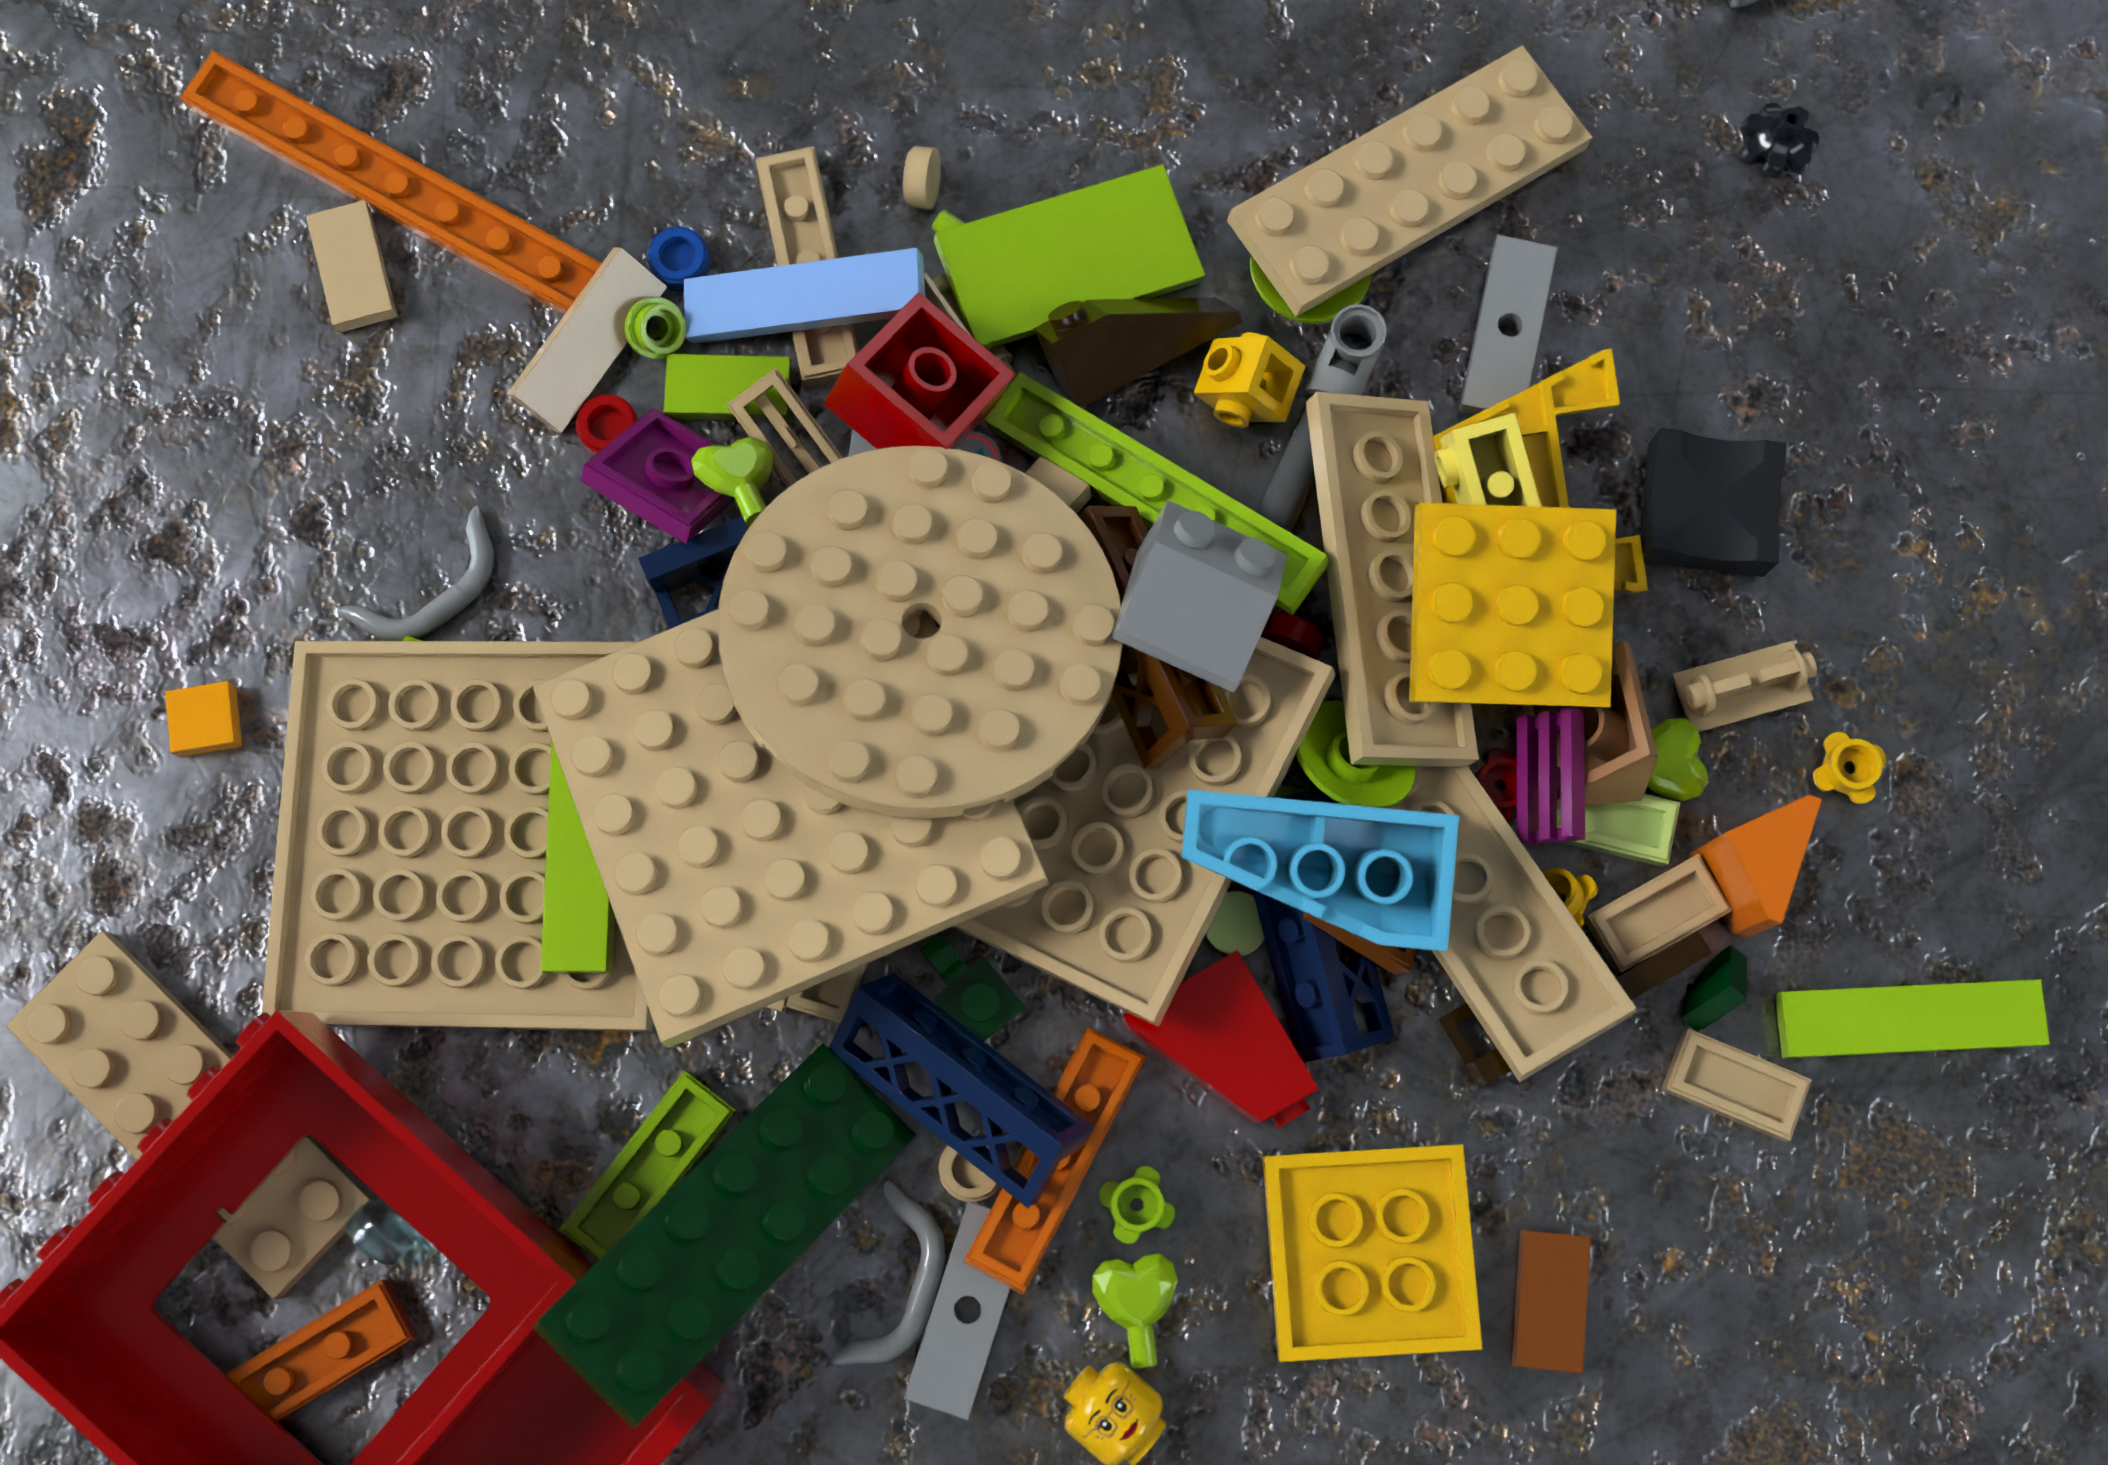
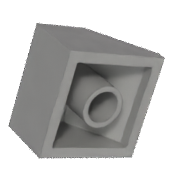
M1167 500L1136 553L1112 638L1234 693L1241 682L1278 598L1287 554L1270 547L1262 540L1250 538L1217 523L1201 512L1189 510Z

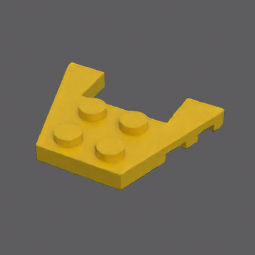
M1612 348L1601 350L1585 360L1540 381L1532 387L1434 435L1435 451L1442 449L1439 438L1452 430L1515 413L1541 507L1569 508L1556 416L1610 409L1620 405ZM1439 478L1442 502L1457 504L1453 487L1444 488ZM1640 535L1616 538L1614 591L1631 594L1648 591Z

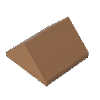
M1622 640L1612 646L1611 707H1573L1584 711L1585 806L1642 801L1658 759L1631 645ZM1522 705L1523 715L1538 717L1539 712L1551 711L1560 713V709L1570 706ZM1557 729L1558 767H1560V729ZM1557 792V809H1561V792Z

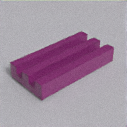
M1568 707L1560 709V713L1551 711L1539 712L1538 717L1530 715L1517 716V837L1523 845L1537 846L1585 840L1584 711ZM1557 729H1560V767L1557 766ZM1557 792H1561L1560 828H1557Z

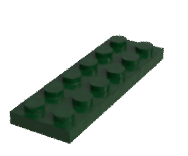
M822 1043L536 1321L533 1329L634 1430L901 1152L916 1134Z

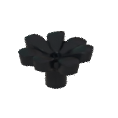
M1768 103L1760 110L1759 114H1750L1742 122L1741 131L1743 134L1753 138L1741 148L1742 158L1748 163H1753L1764 157L1763 172L1773 178L1781 175L1786 163L1797 173L1805 171L1812 159L1810 153L1816 151L1819 143L1818 133L1804 127L1807 124L1809 112L1801 106L1783 110L1778 103Z

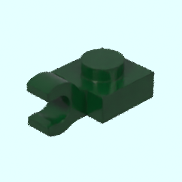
M940 933L920 949L921 954L948 985L934 1000L943 1011L982 1041L988 1040L1025 1009L1024 1004L985 957L969 969Z

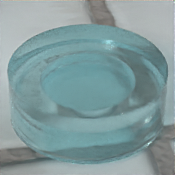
M361 1204L346 1221V1231L350 1239L366 1255L379 1263L396 1265L414 1245V1241L375 1204Z

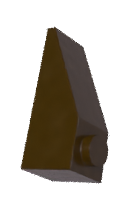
M1216 297L1101 299L1065 303L1049 314L1048 321L1033 329L1061 392L1077 406L1083 408L1243 321L1239 311Z

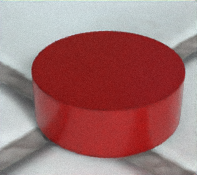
M611 394L599 395L588 400L579 410L576 418V432L586 450L595 456L639 420L631 404L622 397Z
M1284 613L1270 615L1260 636L1315 660H1318L1325 644L1322 633L1314 625L1299 617Z

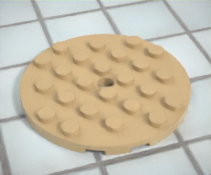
M932 446L889 447L852 455L815 470L782 492L759 514L740 541L724 577L718 612L720 658L725 678L733 696L734 706L747 729L762 748L766 746L783 764L793 771V776L797 780L826 797L847 806L875 814L925 819L963 815L964 809L982 806L1003 799V802L1006 803L1030 791L1050 778L1053 770L1066 760L1078 746L1082 747L1099 723L1109 702L1119 668L1122 643L1113 639L1112 636L1121 608L1120 597L1110 565L1089 528L1060 497L1034 478L1007 464L968 451ZM923 611H928L929 616L940 626L939 631L935 635L922 639L910 636L904 630L902 624L908 618L922 615Z

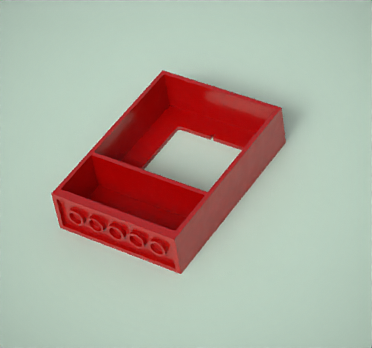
M276 1010L271 1016L264 1012L252 1020L236 1039V1044L241 1047L240 1050L223 1068L216 1064L205 1071L193 1083L187 1092V1096L192 1101L174 1121L169 1117L161 1120L142 1138L137 1149L143 1154L125 1174L120 1170L114 1172L92 1192L87 1202L93 1208L75 1227L68 1224L47 1240L37 1254L43 1262L25 1281L18 1278L0 1291V1359L115 1465H324L155 1309L156 1299L228 1222L218 1213L223 1207L230 1215L235 1214L294 1148L309 1135L320 1142L490 1297L491 1301L486 1312L349 1465H660L711 1407L725 1385L701 1362H698L633 1430L533 1329L536 1321L593 1265L311 1012Z

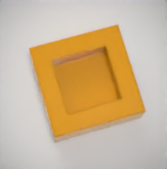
M229 681L165 691L169 743L172 754L178 757H185L242 747L237 688Z

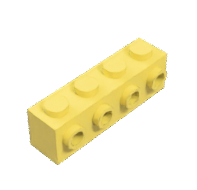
M1515 413L1458 428L1439 438L1442 449L1435 451L1438 475L1444 488L1453 487L1457 504L1541 507Z

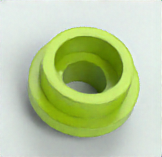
M646 297L636 302L629 310L625 320V334L628 343L639 355L646 358L662 359L666 358L667 354L676 352L683 343L686 335V323L680 309L670 300L662 297ZM654 316L658 320L660 328L658 334L651 339L647 335L646 326L648 320Z

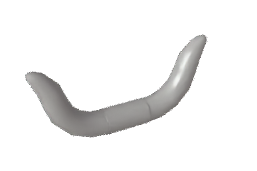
M475 506L468 515L466 534L470 545L471 561L467 572L457 583L433 599L420 611L410 617L390 619L368 607L348 605L337 610L338 616L358 625L380 640L403 641L405 636L418 639L439 628L479 596L492 576L495 554L485 526L482 508Z
M891 1181L884 1183V1196L892 1212L916 1233L921 1247L920 1262L906 1304L905 1313L900 1324L885 1337L853 1341L838 1349L830 1359V1365L832 1366L889 1362L908 1352L923 1335L937 1297L946 1261L944 1234L933 1215L919 1203L904 1194Z

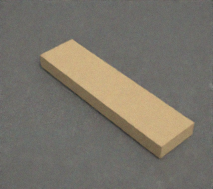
M814 146L755 158L778 266L838 258ZM853 324L792 331L804 388L837 382L846 364L859 352Z

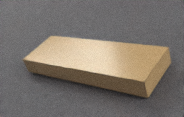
M621 247L613 248L513 384L507 395L553 431L562 433L628 342L625 334V320L631 307L643 298L660 297L667 286Z

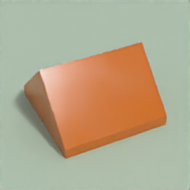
M1810 794L1731 829L1690 853L1692 857L1697 854L1700 855L1733 911L1725 914L1722 918L1732 936L1745 940L1782 924L1820 808L1821 798Z

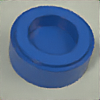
M686 227L667 228L658 233L648 247L647 261L651 272L667 286L666 289L683 292L684 279L708 276L711 267L709 251L703 238L692 229Z

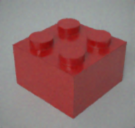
M918 292L846 364L824 405L876 449L902 446H932L956 449L988 415L1016 373Z

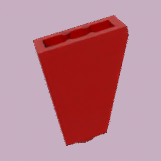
M1237 950L1182 981L1159 1027L1130 1013L1122 1017L1121 1022L1131 1036L1255 1125L1271 1118L1276 1128H1279L1311 1109L1304 1097L1319 1088Z

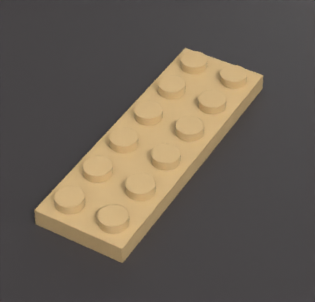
M1522 45L1230 210L1227 222L1295 317H1298L1586 150L1593 137Z
M1316 392L1306 401L1324 553L1327 554L1329 565L1326 569L1351 764L1467 767L1479 760L1471 703L1409 702L1415 505L1421 502L1443 503L1435 462V446L1428 401Z
M1416 766V778L1411 791L1401 803L1390 809L1459 815L1448 951L1432 950V952L1518 1081L1521 1082L1633 1016L1636 1007L1468 766ZM1331 798V800L1333 801V803H1335V804H1342V803H1340V802L1334 800L1333 798Z
M101 931L5 1025L136 1160L143 1154L137 1149L142 1138L161 1120L169 1117L174 1121L192 1101L187 1096V1092L193 1083L212 1066L218 1064L223 1068L233 1057L113 934ZM308 1135L235 1214L230 1215L223 1207L218 1213L228 1222L217 1232L213 1239L272 1299H282L377 1199L320 1142Z

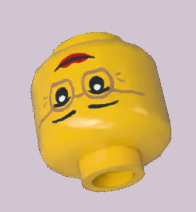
M1122 1362L1110 1363L1099 1372L1088 1365L1076 1377L1063 1395L1072 1404L1066 1414L1065 1430L1104 1465H1118L1123 1461L1130 1465H1135L1154 1445L1166 1426V1422L1160 1418L1163 1407L1160 1394Z

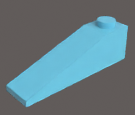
M1187 790L1181 858L1378 945L1448 951L1459 815Z

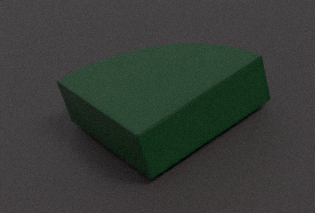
M1729 945L1704 968L1695 980L1685 999L1681 1019L1696 1032L1705 1029L1747 1001V957L1735 947Z

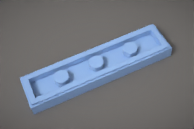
M918 248L684 279L685 338L692 344L892 319L918 292L925 296L923 254Z

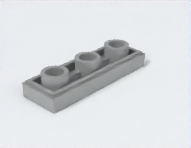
M1497 234L1491 253L1459 412L1476 415L1530 387L1558 247ZM1499 328H1509L1514 332L1515 336H1506L1500 332Z
M967 1202L903 1398L965 1420L969 1419L1010 1288L964 1264V1259L991 1210L971 1202ZM964 1296L974 1297L980 1303L981 1314L973 1322H965L957 1315V1302Z

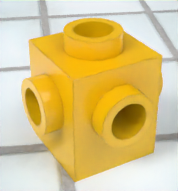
M1246 332L1241 337L1213 338L1193 394L1214 409L1213 415L1219 421L1234 427L1244 428L1249 425V422H1286L1306 366L1269 336Z

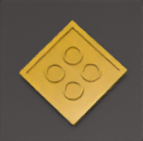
M1422 502L1416 504L1409 702L1611 707L1616 509Z
M1463 1144L1262 1157L1278 1361L1482 1350Z

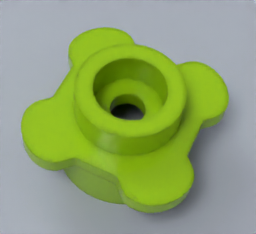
M1139 1167L1136 1169L1133 1177L1120 1183L1107 1181L1099 1191L1100 1203L1109 1208L1115 1221L1114 1236L1122 1243L1132 1244L1138 1240L1140 1233L1154 1227L1166 1229L1174 1221L1175 1209L1170 1203L1164 1201L1158 1187L1160 1175L1152 1167ZM1135 1198H1139L1143 1202V1208L1138 1212L1133 1211L1130 1206L1131 1201Z

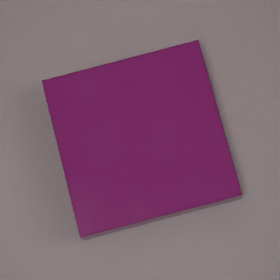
M654 408L583 465L580 482L684 544L691 541L735 500L734 497L721 495L694 475L691 463L692 457L699 448L716 444Z

